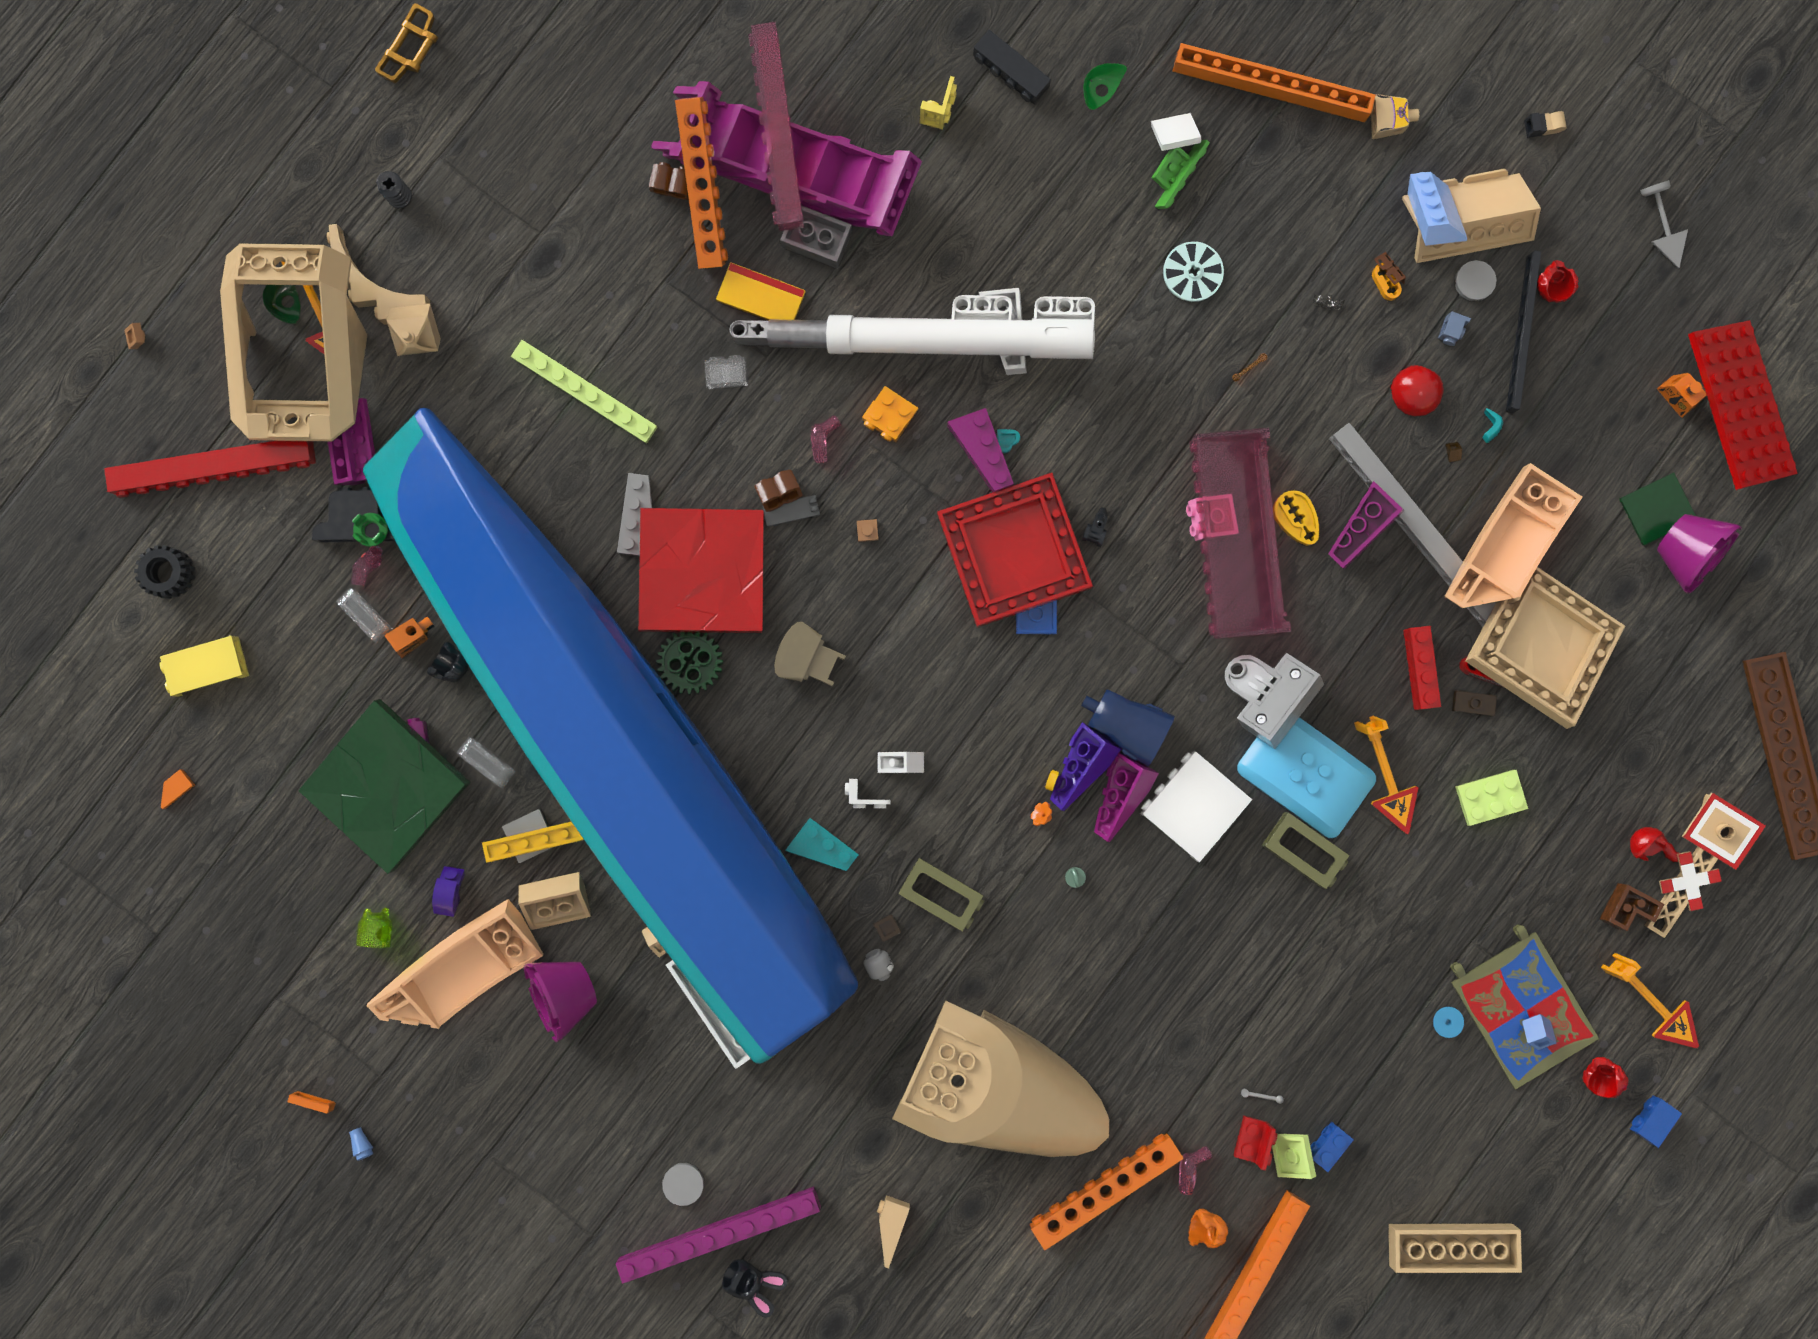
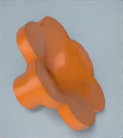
M1048 802L1038 803L1035 806V810L1031 813V819H1033L1035 826L1045 825L1052 819V809H1050Z

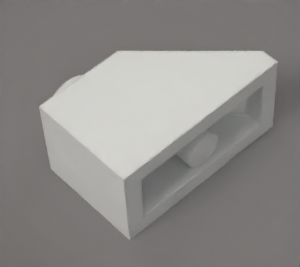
M878 752V773H924V752Z

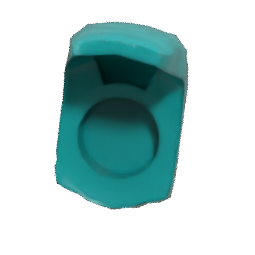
M1486 408L1484 413L1493 423V426L1484 434L1482 439L1485 443H1489L1502 429L1503 419L1494 411Z

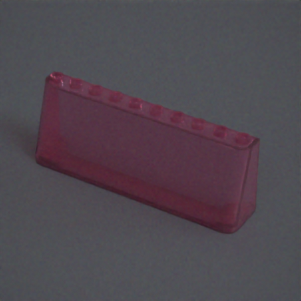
M1269 428L1196 434L1193 440H1190V451L1194 453L1192 471L1196 473L1197 480L1194 481L1195 493H1198L1199 501L1196 502L1197 513L1201 514L1198 529L1200 534L1203 533V542L1200 543L1201 553L1205 555V562H1203V573L1207 574L1205 593L1206 595L1209 594L1207 613L1211 615L1212 622L1209 623V633L1214 636V639L1278 635L1291 632L1290 621L1286 622L1283 618L1287 616V612H1284L1267 459L1269 446H1266V439L1270 438Z

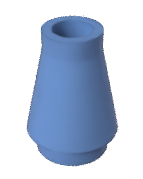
M362 1128L350 1131L353 1157H356L357 1161L373 1155V1146L363 1133Z

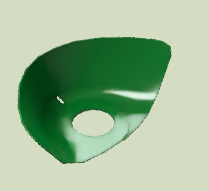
M1107 63L1098 65L1089 71L1084 80L1083 90L1086 105L1090 110L1099 108L1113 96L1127 71L1125 65ZM1101 84L1108 88L1107 95L1103 97L1098 96L1095 91L1096 87Z

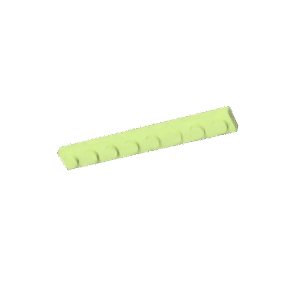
M521 340L511 355L513 359L646 444L658 428L649 420Z

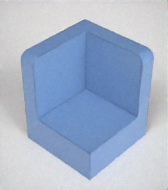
M1539 1014L1522 1022L1527 1043L1535 1049L1540 1050L1557 1043L1552 1023L1543 1015Z

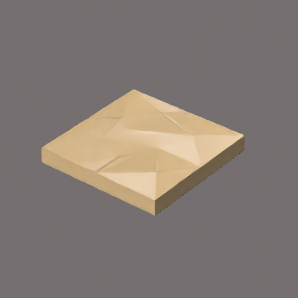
M1537 567L1521 597L1496 602L1465 661L1568 729L1576 725L1625 625Z

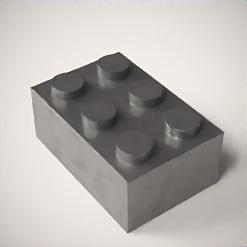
M795 203L780 239L781 246L838 269L852 234V225Z

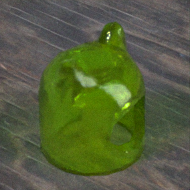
M369 908L364 910L357 927V946L371 948L391 947L393 926L388 908H383L381 912H371Z

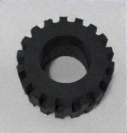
M157 545L154 546V549L148 548L146 549V554L142 553L140 555L141 560L136 561L138 569H134V573L138 574L135 577L136 582H140L139 587L153 596L167 599L180 597L179 593L185 594L187 592L186 588H191L192 586L190 583L191 579H195V576L192 575V572L195 571V567L191 566L192 560L187 558L188 555L172 547ZM169 561L172 565V575L168 581L161 583L158 579V569L164 562Z

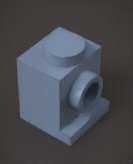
M1453 311L1445 317L1438 339L1443 340V343L1446 345L1454 346L1456 341L1461 340L1466 330L1464 326L1470 322L1471 318Z

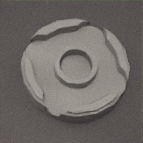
M1475 260L1467 262L1460 267L1455 276V287L1460 296L1466 300L1480 301L1493 292L1497 279L1490 265L1483 261Z
M678 1163L666 1172L662 1182L663 1192L666 1198L673 1204L679 1206L690 1205L702 1194L704 1188L702 1173L692 1164Z

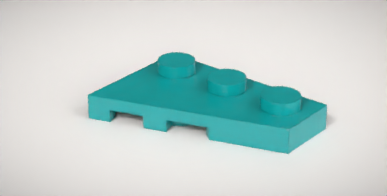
M811 818L808 819L785 850L845 871L848 870L859 855Z

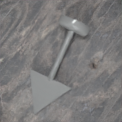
M1668 180L1640 191L1644 197L1655 195L1666 237L1651 242L1677 268H1680L1688 229L1671 235L1660 192L1670 188L1671 185Z

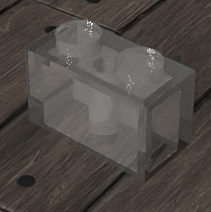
M741 355L729 356V359L710 357L709 360L704 361L708 389L748 386L745 357L741 358Z

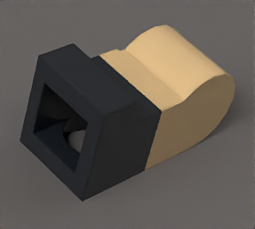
M1563 111L1550 114L1532 113L1524 121L1527 138L1555 134L1567 128Z

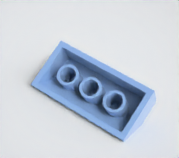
M1432 172L1410 174L1408 197L1425 246L1467 241V235L1449 186Z

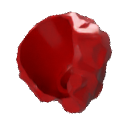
M1555 260L1539 275L1536 288L1542 298L1548 302H1565L1577 291L1579 281L1573 269H1567L1564 262Z
M1605 1057L1594 1058L1583 1072V1082L1586 1087L1600 1097L1617 1098L1627 1089L1629 1080L1622 1067Z

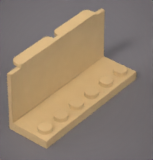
M1506 169L1466 176L1461 183H1458L1455 178L1443 180L1449 186L1467 235V241L1425 246L1408 195L1402 196V200L1418 228L1414 257L1417 263L1534 241L1541 207L1520 173L1508 175Z

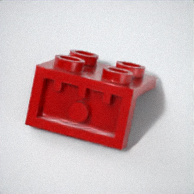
M1243 1116L1233 1156L1254 1162L1261 1170L1266 1171L1267 1166H1270L1272 1161V1153H1270L1272 1145H1275L1277 1141L1276 1129L1267 1121Z

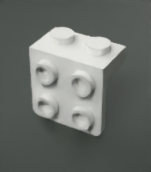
M849 779V783H845V795H849V804H853V808H866V804H874V808H886V804L891 803V800L858 799V779Z

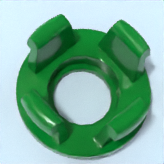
M375 513L358 514L352 520L354 523L353 537L362 545L373 547L381 544L386 539L388 526L385 519ZM370 523H375L379 527V532L373 538L365 534V528Z

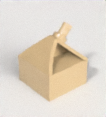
M431 304L389 309L386 321L397 356L438 351L441 338Z

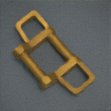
M416 3L413 4L406 19L401 24L402 28L390 49L385 51L384 56L375 68L378 75L392 83H397L407 70L419 72L421 69L420 64L432 44H435L438 40V37L430 32L435 20L431 11ZM417 12L428 16L424 30L411 23ZM409 32L424 40L413 61L397 54ZM389 60L401 65V68L393 76L383 72Z

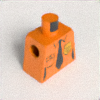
M1689 373L1673 375L1657 388L1681 418L1707 396L1701 383L1696 381Z
M428 616L418 623L412 618L384 636L398 655L403 658L427 641L428 638L425 633L435 626Z

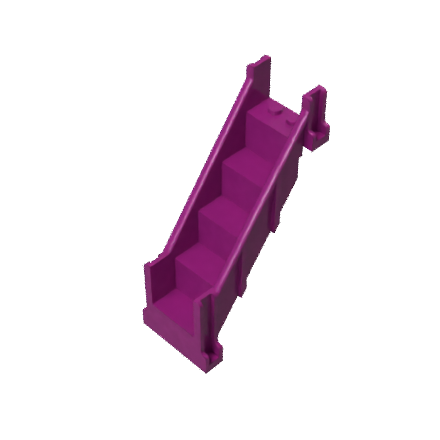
M699 81L695 87L677 86L674 89L673 94L680 99L703 97L704 101H707L708 114H706V121L711 126L709 143L714 148V157L711 158L712 165L716 166L717 175L849 223L852 226L877 229L876 232L879 235L893 236L922 163L911 151L896 150L893 155H880L850 144L851 140L848 138L825 135L790 122V117L782 114H767L743 104L721 102L719 100L722 91L707 81ZM695 114L690 115L691 124L697 126L699 123L698 117ZM695 135L693 137V144L700 147L702 144L701 138ZM679 140V143L653 141L652 148L654 150L662 151L665 158L676 159L684 165L681 140ZM701 157L696 158V165L703 168L705 165L704 160Z

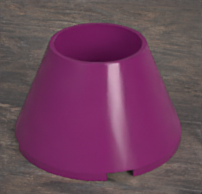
M1685 514L1668 531L1659 544L1657 551L1682 590L1686 594H1690L1704 581L1703 578L1709 572H1712L1724 558L1739 536L1736 531L1738 529L1741 530L1742 527L1738 524Z
M541 962L524 965L525 979L530 978L531 987L528 989L539 1017L547 1032L552 1031L555 1035L552 1039L555 1042H559L597 1004L595 990L590 977L580 962Z

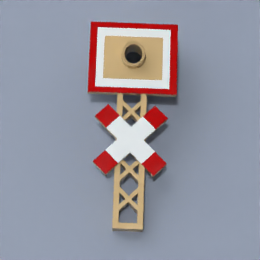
M1714 793L1706 794L1702 807L1682 835L1683 838L1695 844L1697 848L1693 854L1690 851L1677 854L1681 871L1677 877L1659 881L1661 893L1665 894L1660 902L1665 905L1657 919L1664 918L1665 925L1661 931L1653 926L1655 922L1647 921L1644 926L1665 938L1687 904L1689 911L1703 909L1699 886L1721 882L1719 869H1712L1716 861L1719 859L1737 870L1766 826ZM1728 827V835L1722 837L1720 834L1721 830ZM1703 851L1711 854V857L1703 860L1701 854ZM1695 867L1699 868L1698 873L1695 872ZM1685 889V894L1680 895L1679 890ZM1675 901L1676 909L1668 912L1667 904Z

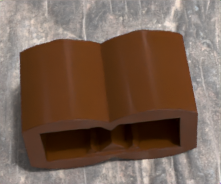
M665 162L654 164L648 186L650 192L689 200L685 168L682 166L679 169L672 168L670 164Z
M792 470L780 471L773 478L762 479L754 486L766 512L773 511L784 503L793 502L803 496Z

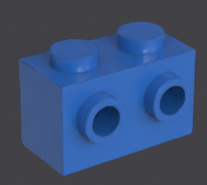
M1652 1096L1644 1103V1109L1640 1115L1633 1119L1630 1130L1648 1143L1659 1148L1682 1113L1661 1098Z
M1331 1122L1323 1129L1318 1140L1310 1146L1313 1161L1329 1172L1354 1139Z

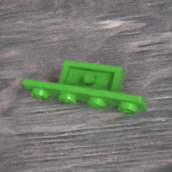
M1201 140V143L1195 144L1189 154L1180 147L1168 151L1151 177L1165 190L1155 205L1157 209L1169 208L1174 203V197L1185 186V180L1195 170L1198 160L1206 153V148L1210 143L1208 140Z

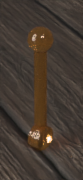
M1265 353L1260 354L1256 361L1240 373L1234 374L1232 379L1239 381L1242 375L1258 363L1266 361L1267 355Z

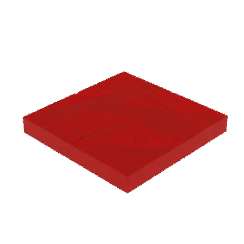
M1053 473L937 512L977 628L1092 589L1093 587Z
M640 508L639 632L762 633L764 510Z

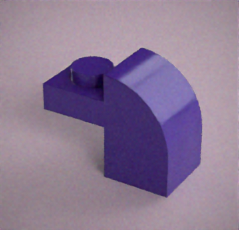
M444 866L440 878L436 880L433 891L432 906L434 914L454 917L460 902L459 889L465 875L464 869Z

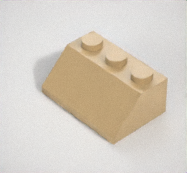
M579 872L519 885V906L530 930L591 917L585 885Z

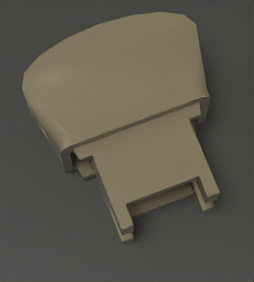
M797 622L791 626L780 643L775 658V673L780 678L802 683L803 679L807 680L808 677H812L833 686L834 682L828 680L837 658L844 661L846 656L823 646L824 641L821 640V634L804 622Z

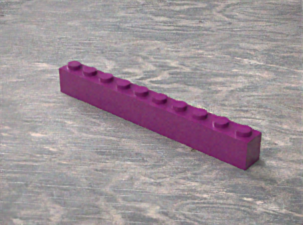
M815 1187L802 1190L623 1255L616 1262L622 1284L816 1214L820 1212L821 1205Z

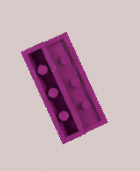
M365 398L358 399L355 424L333 441H328L335 485H357L367 481L363 468L375 455L368 404Z

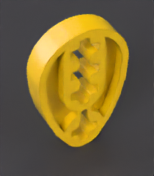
M1294 490L1279 496L1273 505V517L1280 528L1292 539L1303 545L1310 546L1316 543L1319 538V523L1315 508L1309 497L1300 491ZM1284 497L1292 499L1290 505L1292 508H1297L1295 513L1297 516H1302L1303 519L1300 520L1302 524L1294 522L1293 519L1296 516L1294 513L1289 514L1290 506L1283 504L1285 501ZM1305 531H1307V533H1313V536L1311 537L1312 541L1310 539L1306 540L1304 538V536H1306Z

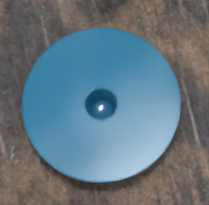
M1443 1007L1434 1015L1433 1026L1439 1035L1445 1038H1453L1463 1030L1464 1018L1457 1009Z

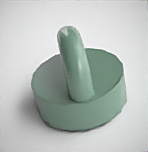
M1072 867L1067 870L1065 881L1069 886L1078 888L1085 883L1086 875L1082 869Z

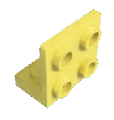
M950 76L942 106L935 101H922L920 124L943 130L944 124L949 123L951 106L954 105L957 85L954 84L955 77Z

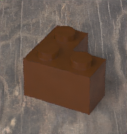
M1618 883L1600 920L1617 929L1628 931L1635 916L1645 921L1656 922L1665 904L1627 884Z

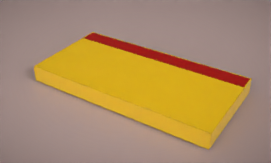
M730 262L716 301L768 321L770 319L795 320L806 291Z

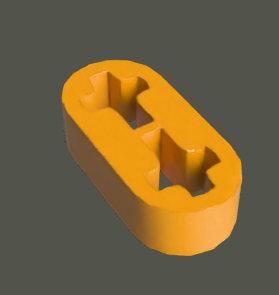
M1377 265L1372 271V278L1384 299L1388 301L1395 300L1402 291L1400 283L1398 282L1394 285L1386 274L1379 276L1378 272L1384 270ZM1389 287H1390L1391 289H1392V288H1395V290H1396L1394 293H1388V292H1387V290L1389 289Z

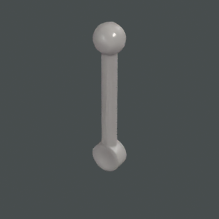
M1247 1089L1241 1090L1243 1097H1258L1273 1100L1279 1104L1284 1101L1281 1095L1275 1097L1249 1092Z

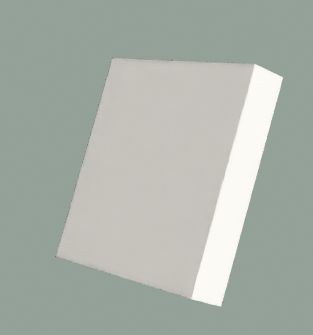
M1191 113L1151 121V127L1162 151L1201 143V135Z

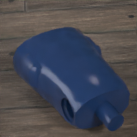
M1106 689L1100 701L1086 695L1081 704L1082 707L1093 712L1087 725L1088 727L1118 745L1125 756H1128L1135 762L1139 761L1147 767L1155 758L1175 718L1174 715L1164 712L1163 709L1157 706L1130 701Z

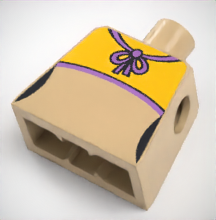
M1376 95L1371 112L1372 139L1404 133L1409 127V122H1417L1419 120V110L1408 109V100L1406 98Z

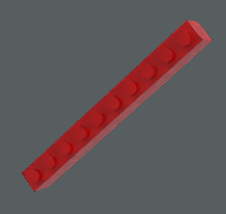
M270 441L104 468L107 492L116 495V497H128L129 493L147 494L152 489L166 491L171 486L184 488L189 487L190 483L208 484L210 483L209 480L215 479L217 481L230 480L229 477L233 476L246 478L252 473L265 475L269 474L270 470L283 472L290 470L289 467L295 466L297 468H308L310 464L316 463L313 441Z

